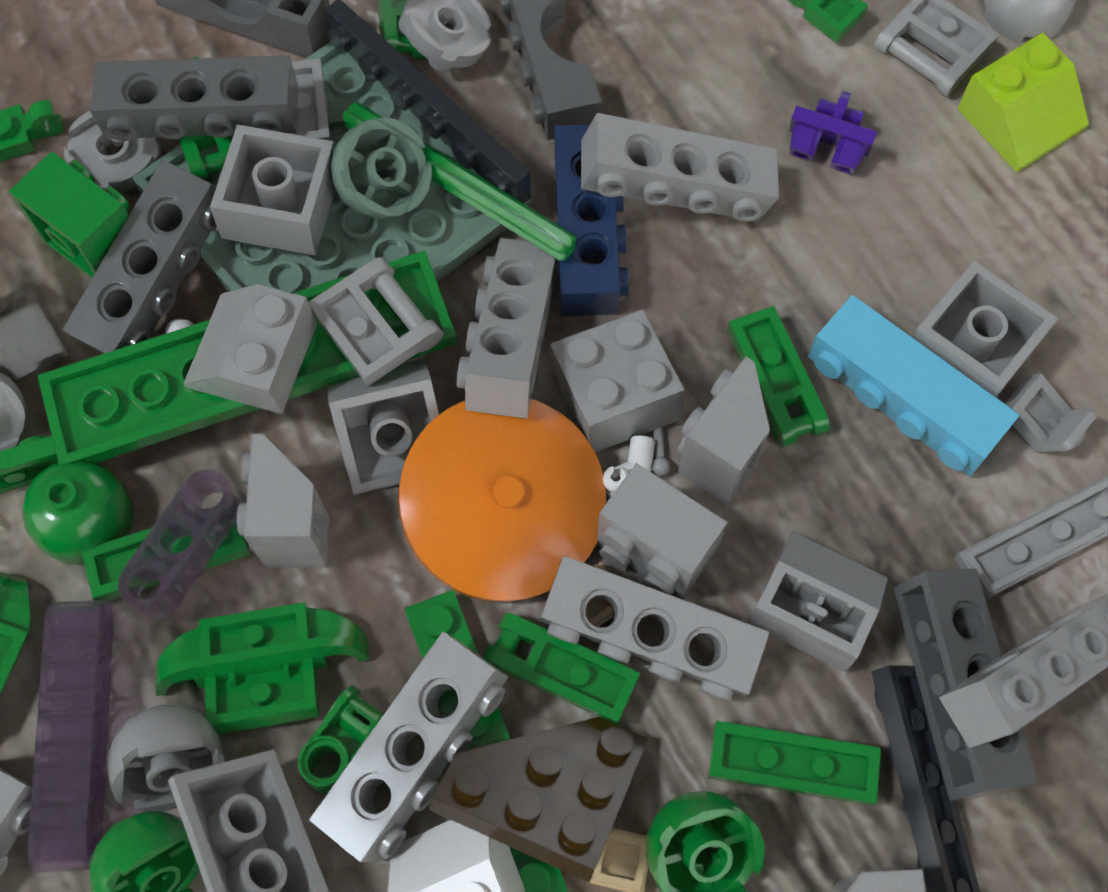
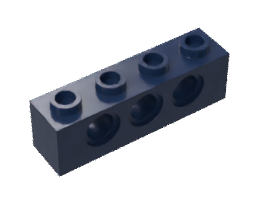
M590 125L554 126L557 224L574 234L577 244L574 252L571 253L567 260H558L560 316L618 315L620 296H628L629 292L628 267H619L618 254H626L625 225H616V212H623L624 197H607L599 192L581 189V140ZM596 217L599 220L595 222H588L583 220V218ZM588 258H596L601 260L602 262L599 264L591 265L585 263L583 260Z

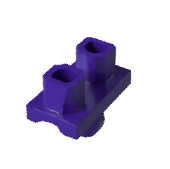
M842 90L838 103L820 98L816 111L796 105L789 130L792 132L789 154L806 161H812L818 143L821 141L836 146L830 167L836 171L853 175L863 156H869L877 131L859 126L864 112L847 107L851 93Z

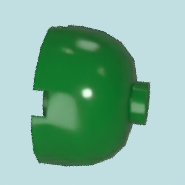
M77 461L61 465L56 463L38 474L25 493L21 512L28 535L42 552L63 564L84 565L82 552L93 549L99 544L128 535L132 526L134 506L128 495L127 488L113 471L95 462Z
M710 791L687 792L669 800L655 814L646 836L645 857L654 881L661 892H747L743 885L750 878L753 870L759 875L763 867L765 843L759 827L752 818L727 796Z
M155 810L141 812L115 823L100 840L90 859V891L194 892L191 888L186 887L196 878L200 869L182 818Z

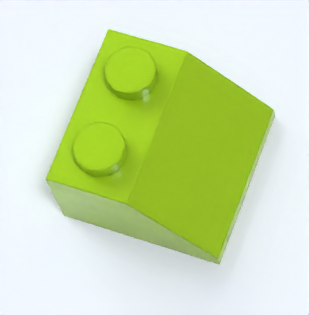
M1043 32L972 75L957 108L1017 173L1079 134L1089 125L1075 65Z

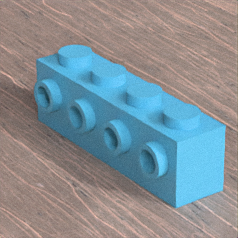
M854 295L850 296L816 335L808 358L814 361L816 368L822 374L844 383L854 391L860 402L869 408L879 409L895 421L896 426L903 434L912 439L921 440L937 452L939 459L951 469L963 471L969 477H971L1020 416L1013 409Z

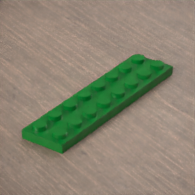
M426 250L388 262L394 270L393 278L426 320H434L443 332V337L438 344L427 351L418 352L408 360L458 344ZM347 276L303 289L293 294L304 296L309 302ZM369 289L364 293L398 338L409 332V329L377 289ZM317 319L316 329L288 400L325 388L330 384L359 377L358 373ZM210 320L37 375L59 465L77 461L97 463L261 408L186 388L183 384Z

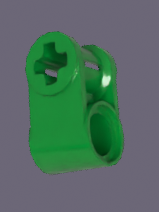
M354 685L345 689L336 699L325 720L303 746L299 754L298 767L302 777L315 792L323 796L328 794L384 715L383 712L360 697L361 690ZM335 754L341 758L340 767L333 776L326 779L314 776V765L321 756Z

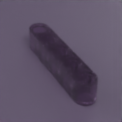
M106 599L51 602L45 613L28 839L29 864L34 873L89 870L90 859L102 839L113 644V614L111 605Z

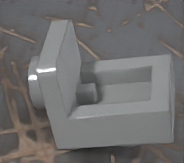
M1042 373L1028 375L1005 402L1008 407L1020 415L1012 425L1036 453L1072 450L1085 439L1086 430L1097 417L1090 407L1071 409Z

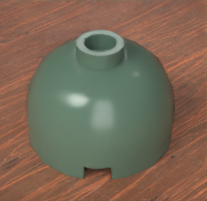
M390 117L367 120L347 131L334 148L330 165L333 185L341 200L355 213L372 219L398 217L418 207L429 192L432 168L431 163L426 164L425 155L422 151L425 145L421 137L407 124Z

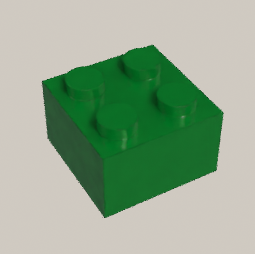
M51 151L8 192L41 240L92 279L129 217L127 210L130 208V205L111 186H107L103 190L95 184L92 174L78 161L72 160L68 164Z

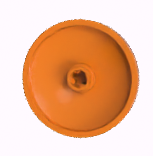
M531 399L527 418L465 410V401L448 408L433 419L415 440L404 462L398 488V509L402 529L411 550L422 566L443 585L455 592L488 602L508 603L523 601L550 591L563 556L585 563L597 544L599 513L606 504V487L603 483L602 468L587 438L563 414Z

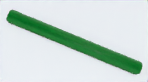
M358 102L351 103L342 116L345 121L344 125L349 130L367 120L383 118ZM424 143L425 148H422V151L425 155L426 164L431 163V181L560 261L567 260L571 253L574 252L577 246L574 234Z

